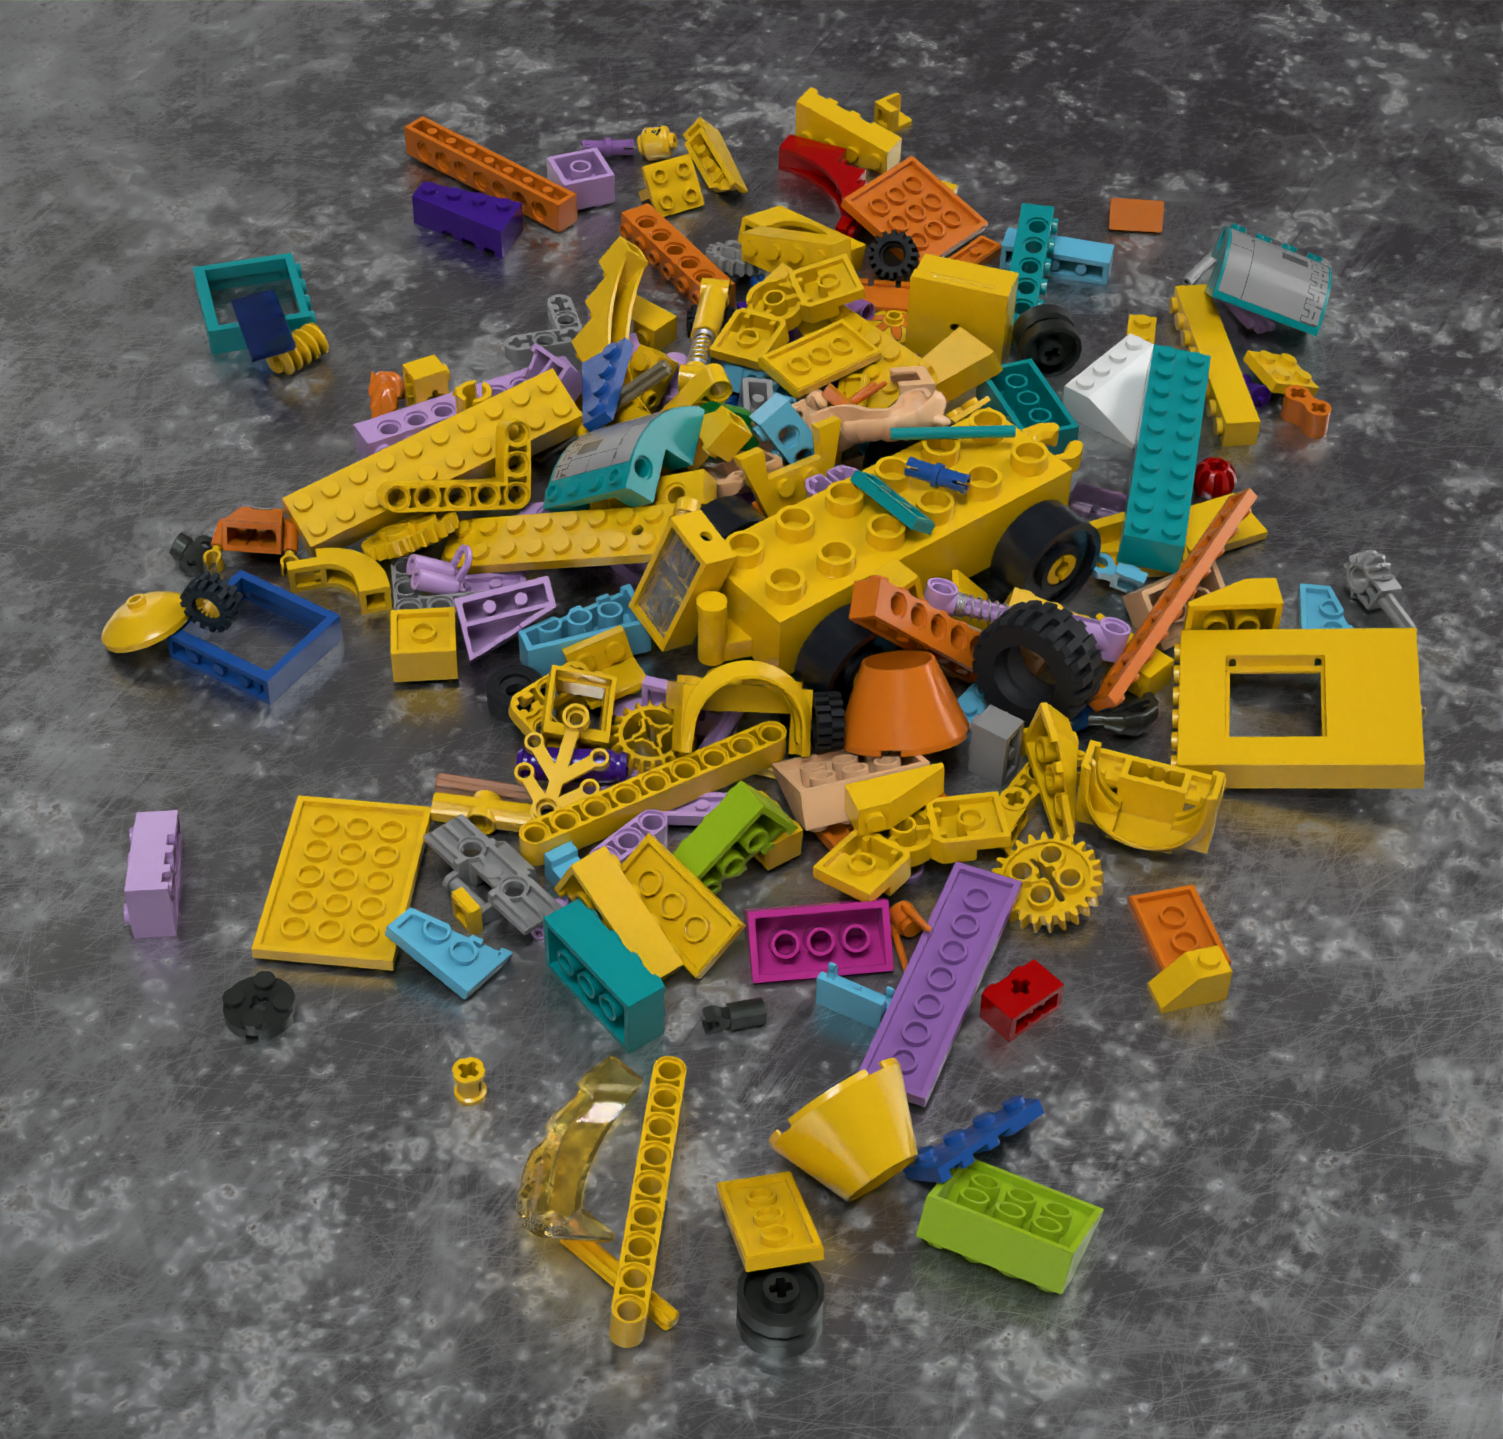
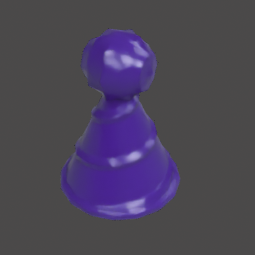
M1242 374L1254 406L1266 405L1271 399L1272 392L1266 385L1251 383L1252 379L1250 376Z

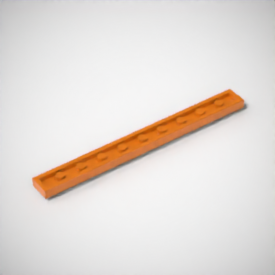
M1251 488L1229 496L1131 638L1124 652L1118 657L1101 682L1098 693L1088 704L1095 712L1106 708L1114 709L1123 702L1125 691L1140 677L1138 672L1142 666L1153 658L1155 654L1153 650L1158 643L1168 636V628L1172 622L1182 615L1184 604L1197 593L1196 587L1199 582L1211 572L1210 566L1224 553L1225 549L1223 547L1227 541L1237 534L1239 523L1251 513L1252 509L1250 507L1258 497Z

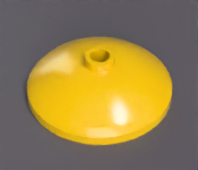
M153 591L131 596L106 622L101 634V641L105 648L115 653L133 652L152 646L178 631L191 616H186L184 613L186 608L181 607V593Z

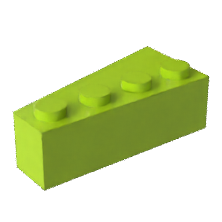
M740 780L735 787L727 792L725 798L703 818L698 827L681 841L679 847L672 854L716 895L722 890L721 882L726 878L741 875L747 870L745 866L747 861L760 851L765 855L775 847L772 843L773 840L783 832H786L789 836L798 827L775 801Z

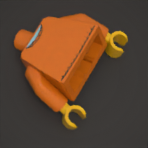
M240 507L229 516L221 518L217 522L210 544L212 549L207 550L203 554L207 571H209L211 564L215 562L218 572L224 570L225 564L221 551L282 554L283 552L285 555L280 559L281 575L284 577V570L287 568L286 562L299 560L295 556L298 554L299 533L294 523L288 518H284L283 509Z

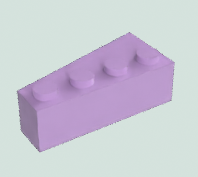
M178 810L136 812L134 827L129 829L131 849L127 855L128 868L124 887L126 900L123 910L125 925H131L134 939L177 936L182 829Z

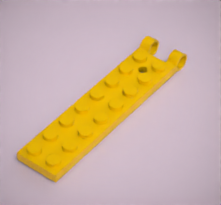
M683 496L679 497L676 503L459 519V528H456L455 532L449 534L441 560L451 562L457 549L464 544L470 546L472 550V563L467 574L649 563L670 517L698 511L701 509V504L692 497ZM465 553L463 554L460 562L456 567L458 568V570L461 569L464 564Z

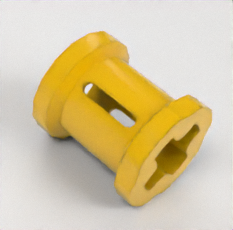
M475 1057L461 1058L456 1061L452 1067L453 1078L456 1082L454 1086L456 1101L465 1106L480 1104L487 1096V1086L483 1081L485 1077L483 1062Z

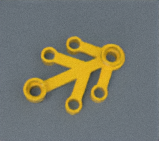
M570 704L562 713L566 731L555 763L548 753L544 737L540 733L531 732L524 738L526 751L535 756L549 780L546 793H544L535 779V771L530 763H519L514 769L517 783L524 785L533 800L530 807L532 820L542 816L541 813L544 809H552L554 811L592 795L584 792V789L588 786L596 788L594 793L600 791L599 783L596 780L585 779L581 782L579 788L560 796L563 785L592 770L604 771L610 765L609 754L603 748L592 750L589 756L570 765L579 734L584 732L590 724L589 711L582 704ZM574 718H581L583 720L579 725L571 724V720ZM532 740H539L541 742L538 747L529 746V742ZM597 756H603L606 758L605 761L600 764H597L593 761L594 758ZM522 770H529L531 772L527 778L519 776Z

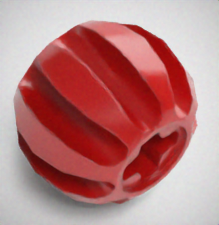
M1221 457L1205 458L1196 465L1193 489L1198 496L1205 498V500L1231 494L1237 482L1234 467L1230 462Z

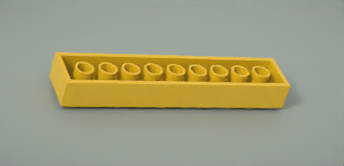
M552 368L283 497L284 513L296 526L299 533L298 538L310 558L316 557L315 549L345 548L374 534L385 526L394 524L400 519L417 513H396L381 506L377 501L376 493L379 486L384 482L486 479L495 474L496 426L500 420L512 417L528 424L531 430V456L576 435L577 427L582 423V414ZM513 425L509 429L508 436L510 440H513L518 435L517 425ZM516 455L510 458L508 467L518 463ZM427 488L419 493L418 500L420 504L426 502L430 494ZM453 488L449 496L458 493V488ZM398 489L392 490L389 493V504H394L398 501Z

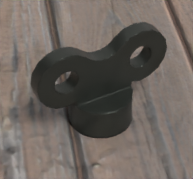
M181 532L175 539L169 554L180 559L179 568L183 573L195 576L203 568V554L207 550L212 549L210 546L212 538L202 535L193 541L191 537ZM202 544L207 545L209 548H204ZM187 563H192L195 567H190Z

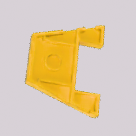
M833 415L811 424L814 455L768 474L765 453L759 447L734 456V461L744 473V480L747 486L752 489L756 497L755 501L758 503L763 516L769 518L777 514L783 507L795 505L798 501L807 499L805 480L817 474H823L826 477V472L834 468L841 429L840 418Z

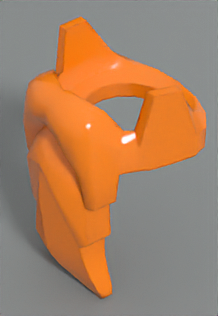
M371 371L370 384L368 386V393L371 398L369 407L372 411L371 419L398 410L399 400L405 399L404 381L398 373L380 371L374 374V371Z

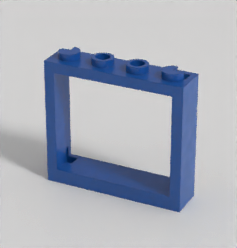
M240 569L229 579L228 584L230 586L235 584L238 587L235 592H241L243 596L241 600L247 599L312 631L267 671L200 639L209 630V627L207 626L205 629L200 628L201 623L196 621L194 624L191 621V615L178 631L167 637L169 654L171 658L271 706L343 639L340 615L331 610H327L310 602L308 599L301 598L282 587L275 586L258 576Z

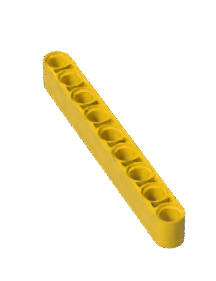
M777 721L760 723L530 820L519 829L520 855L532 866L544 865V853L569 841L579 850L611 836L645 810L670 811L698 799L699 796L714 792L772 767V763L783 761L785 758L787 730L784 725Z
M663 1056L655 1061L649 1087L609 1325L610 1339L617 1346L623 1348L638 1346L643 1341L646 1331L687 1071L685 1063L674 1056Z

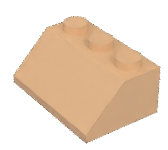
M1216 560L1210 566L1211 572L1197 585V593L1182 607V615L1172 622L1168 628V636L1157 644L1156 648L1158 650L1164 651L1173 647L1174 643H1181V630L1184 627L1187 603L1189 601L1225 587ZM1176 573L1122 596L1132 625L1137 630Z

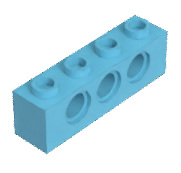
M775 393L749 416L756 425L752 429L763 443L768 440L773 447L770 452L781 457L782 462H785L786 465L814 455L812 431L790 402L779 393ZM787 427L786 434L779 438L780 432ZM804 450L803 456L796 460L797 454Z

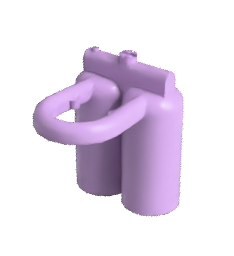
M462 544L457 549L451 562L411 554L406 565L407 574L412 576L411 588L437 595L466 592L464 588L466 581L463 579L472 563V550L470 546ZM465 553L464 564L462 568L458 570V568L456 567L460 562L463 554Z

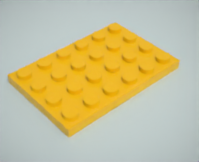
M298 795L251 948L253 958L394 971L399 946L385 936V931L390 923L410 908L426 845L423 836L429 833L432 822L431 807Z

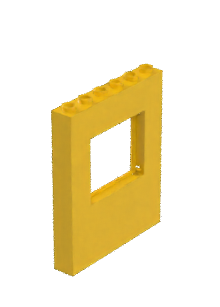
M1416 628L1181 630V643H1174V662H1180V665H1174V684H1179V687H1173V706H1179V709H1172V729H1178V732H1172L1171 736L1172 752H1177V755H1171V765L1212 775L1214 770L1226 773L1225 779H1227L1225 788L1424 789L1425 760ZM1234 659L1236 666H1229V661ZM1315 659H1321V666H1315ZM1230 674H1321L1322 736L1229 737Z

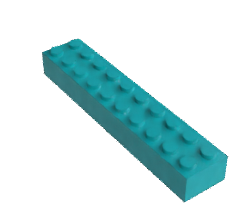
M1153 345L1145 378L1116 558L1117 562L1168 573H1176L1179 569L1188 528L1211 359L1209 355L1175 349L1170 346Z

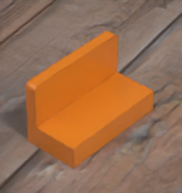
M1111 198L1108 206V229L1111 231L1161 233L1164 201Z

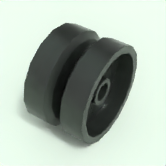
M1055 304L1034 306L1022 313L1013 325L1011 335L1020 360L1031 358L1045 378L1062 375L1079 360L1082 351L1081 339L1074 328L1070 315L1064 308Z
M809 1262L746 1272L744 1269L738 1279L736 1327L741 1340L752 1351L768 1358L787 1359L801 1355L815 1345L822 1332L825 1287L819 1271Z

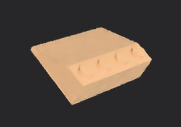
M843 749L842 751L819 752L811 754L810 757H798L772 763V770L795 820L806 831L820 832L826 830L828 825L837 823L851 824L845 812V784L928 766L930 762L922 755L901 757V751H882V757H870L854 754Z

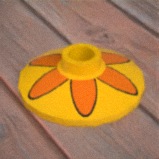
M882 310L874 313L873 318L868 320V322L900 344H905L907 312Z

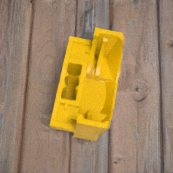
M1090 740L1081 764L1075 810L1076 821L1095 825L1106 834L1105 838L1142 850L1172 855L1173 851L1186 848L1208 853L1215 830L1218 810L1226 787V773L1214 770L1213 774L1209 775L1101 748V742ZM1107 784L1118 786L1117 795L1108 787ZM1187 804L1196 806L1192 809L1186 810Z

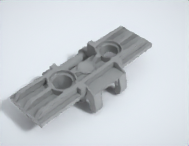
M463 814L458 815L423 836V840L454 869L444 878L443 887L448 892L463 887L481 907L483 924L504 916L522 934L527 935L543 925L544 917L563 907L538 884L536 870L506 841H496L494 838L489 839ZM468 849H477L481 852L475 857L463 855V852ZM486 882L492 889L488 892V902L485 903L467 884L472 883L474 886H478Z

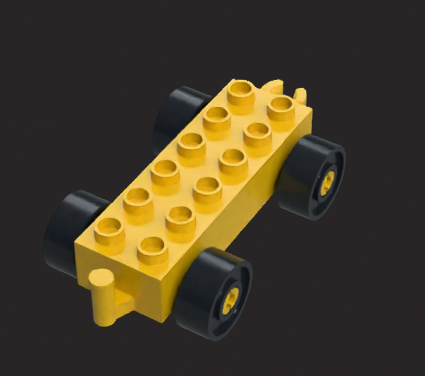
M988 407L973 412L970 417L958 423L950 419L951 423L948 427L1013 424L1006 420V417L1001 412ZM1039 423L1024 428L1022 431L1016 427L1015 438L898 440L896 442L879 440L869 442L863 459L862 471L877 476L931 519L935 527L930 535L911 530L850 481L852 476L831 483L826 489L795 505L783 507L777 514L769 518L763 516L747 501L737 496H724L705 504L700 510L706 515L737 557L720 591L707 590L700 593L696 599L698 611V660L707 666H717L725 661L752 657L755 661L774 665L789 675L794 672L795 681L803 682L802 688L811 689L813 692L839 691L845 712L862 660L881 652L905 650L849 619L854 581L869 579L870 574L895 558L919 576L923 594L926 584L931 578L938 577L951 581L952 570H959L967 578H970L990 567V576L993 584L1007 596L1016 587L1029 590L1035 596L1046 601L1056 602L1062 606L1065 605L1080 591L1089 579L1101 550V537L1098 530L1068 508L1072 473L1079 469L1082 460L1083 443L1078 440L1070 441L1063 453L1053 455L1046 446L1055 447L1058 443L1059 425L1056 423ZM912 456L934 465L942 463L945 464L947 469L971 475V483L966 482L965 484L969 486L967 493L963 495L960 492L941 486L934 488L930 486L929 482L905 476V468L909 469L911 467L906 465L908 459Z

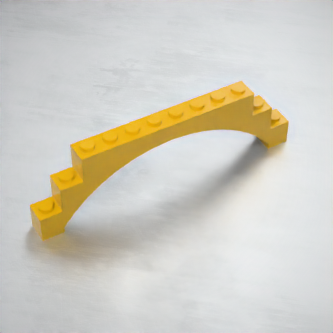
M622 236L616 239L598 261L604 271L602 274L604 279L585 300L590 310L589 316L591 319L571 341L577 352L575 356L582 363L602 352L612 342L617 343L625 337L629 340L631 316L637 289L643 271L649 262L640 248ZM630 359L622 387L633 380ZM637 397L615 412L612 423L617 424L652 413H650L640 397ZM722 405L716 411L705 414L702 420L693 465L686 468L691 471L697 470L709 456L712 458L719 456L729 463L753 436L743 418ZM662 466L659 477L669 475L671 471Z

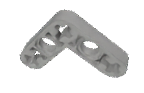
M562 294L551 296L547 300V309L553 329L508 337L505 340L506 358L514 362L532 360L534 352L531 349L534 342L554 356L577 353L571 341L583 327L572 299Z

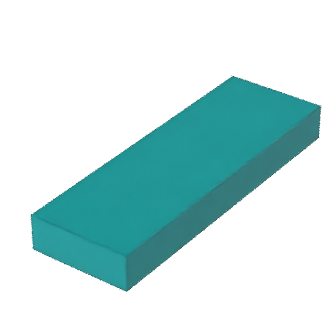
M855 470L850 481L911 530L931 534L935 527L931 519L877 476Z

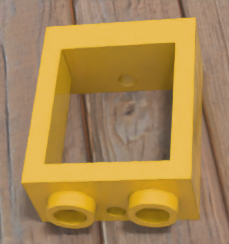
M552 665L546 685L540 734L544 737L545 747L560 748L566 731L563 723L552 722L556 691L602 699L599 730L587 728L584 732H581L575 748H603L607 750L617 676L607 675L600 671L579 670L568 665Z

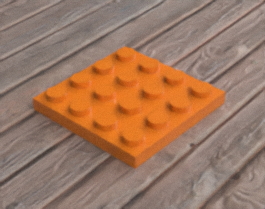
M912 155L845 197L841 203V207L874 237L879 236L881 238L883 236L882 232L887 231L890 234L891 230H896L897 233H900V231L905 232L906 236H910L917 246L920 258H918L919 262H921L925 253L946 257L983 232L988 225V222ZM897 247L889 249L895 256H897L901 261H903V250Z

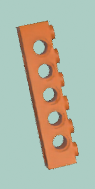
M649 203L621 212V224L619 226L621 236L640 248L649 263L660 271L664 278L669 280L693 304L698 305L702 278L731 280ZM731 280L729 304L730 307H735V283Z
M872 575L869 576V579L854 581L849 613L851 621L905 650H921L932 653L942 670L966 683H976L975 679L978 676L973 674L972 662L975 660L973 658V649L981 632L969 628L966 622L948 616V612L930 606L927 600L909 594V590L889 583V579L884 576Z

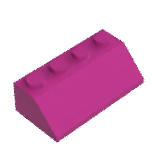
M877 898L873 901L848 900L743 910L744 924L746 925L745 941L752 983L817 978L821 971L828 973L829 962L838 965L837 975L839 976L894 971L888 899Z

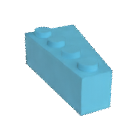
M630 583L620 587V592L613 596H609L606 593L597 597L596 603L582 608L578 605L569 609V613L560 619L553 616L518 631L520 661L522 665L535 669L544 677L550 673L552 665L562 666L566 663L561 649L618 625H621L625 630L633 655L652 651L651 636L628 606L634 594Z

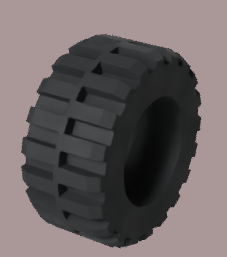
M1029 600L1027 603L1020 602L1013 605L981 632L973 649V658H975L972 662L973 674L978 676L975 681L978 689H982L985 694L984 700L988 705L992 704L1023 720L1025 728H1029L1039 704L1047 702L1066 716L1070 722L1093 700V697L1101 687L1100 681L1103 679V666L1099 665L1103 661L1100 650H1096L1095 645L1097 641L1093 633L1089 635L1085 629L1087 625L1081 619L1077 621L1072 617L1073 613L1066 608L1060 610L1057 608V604L1047 601L1043 605L1040 600ZM1020 647L1034 651L1046 661L1053 673L1055 685L1040 680L1028 669L1022 658Z

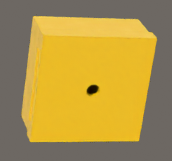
M925 253L917 269H914L910 277L905 347L923 358L960 326L992 349L1000 364H1005L1010 355L1011 332L1013 329L1019 273Z

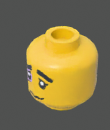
M665 125L644 128L641 135H638L637 138L639 153L641 156H645L648 161L669 159L673 154V149L677 148L675 133H671Z

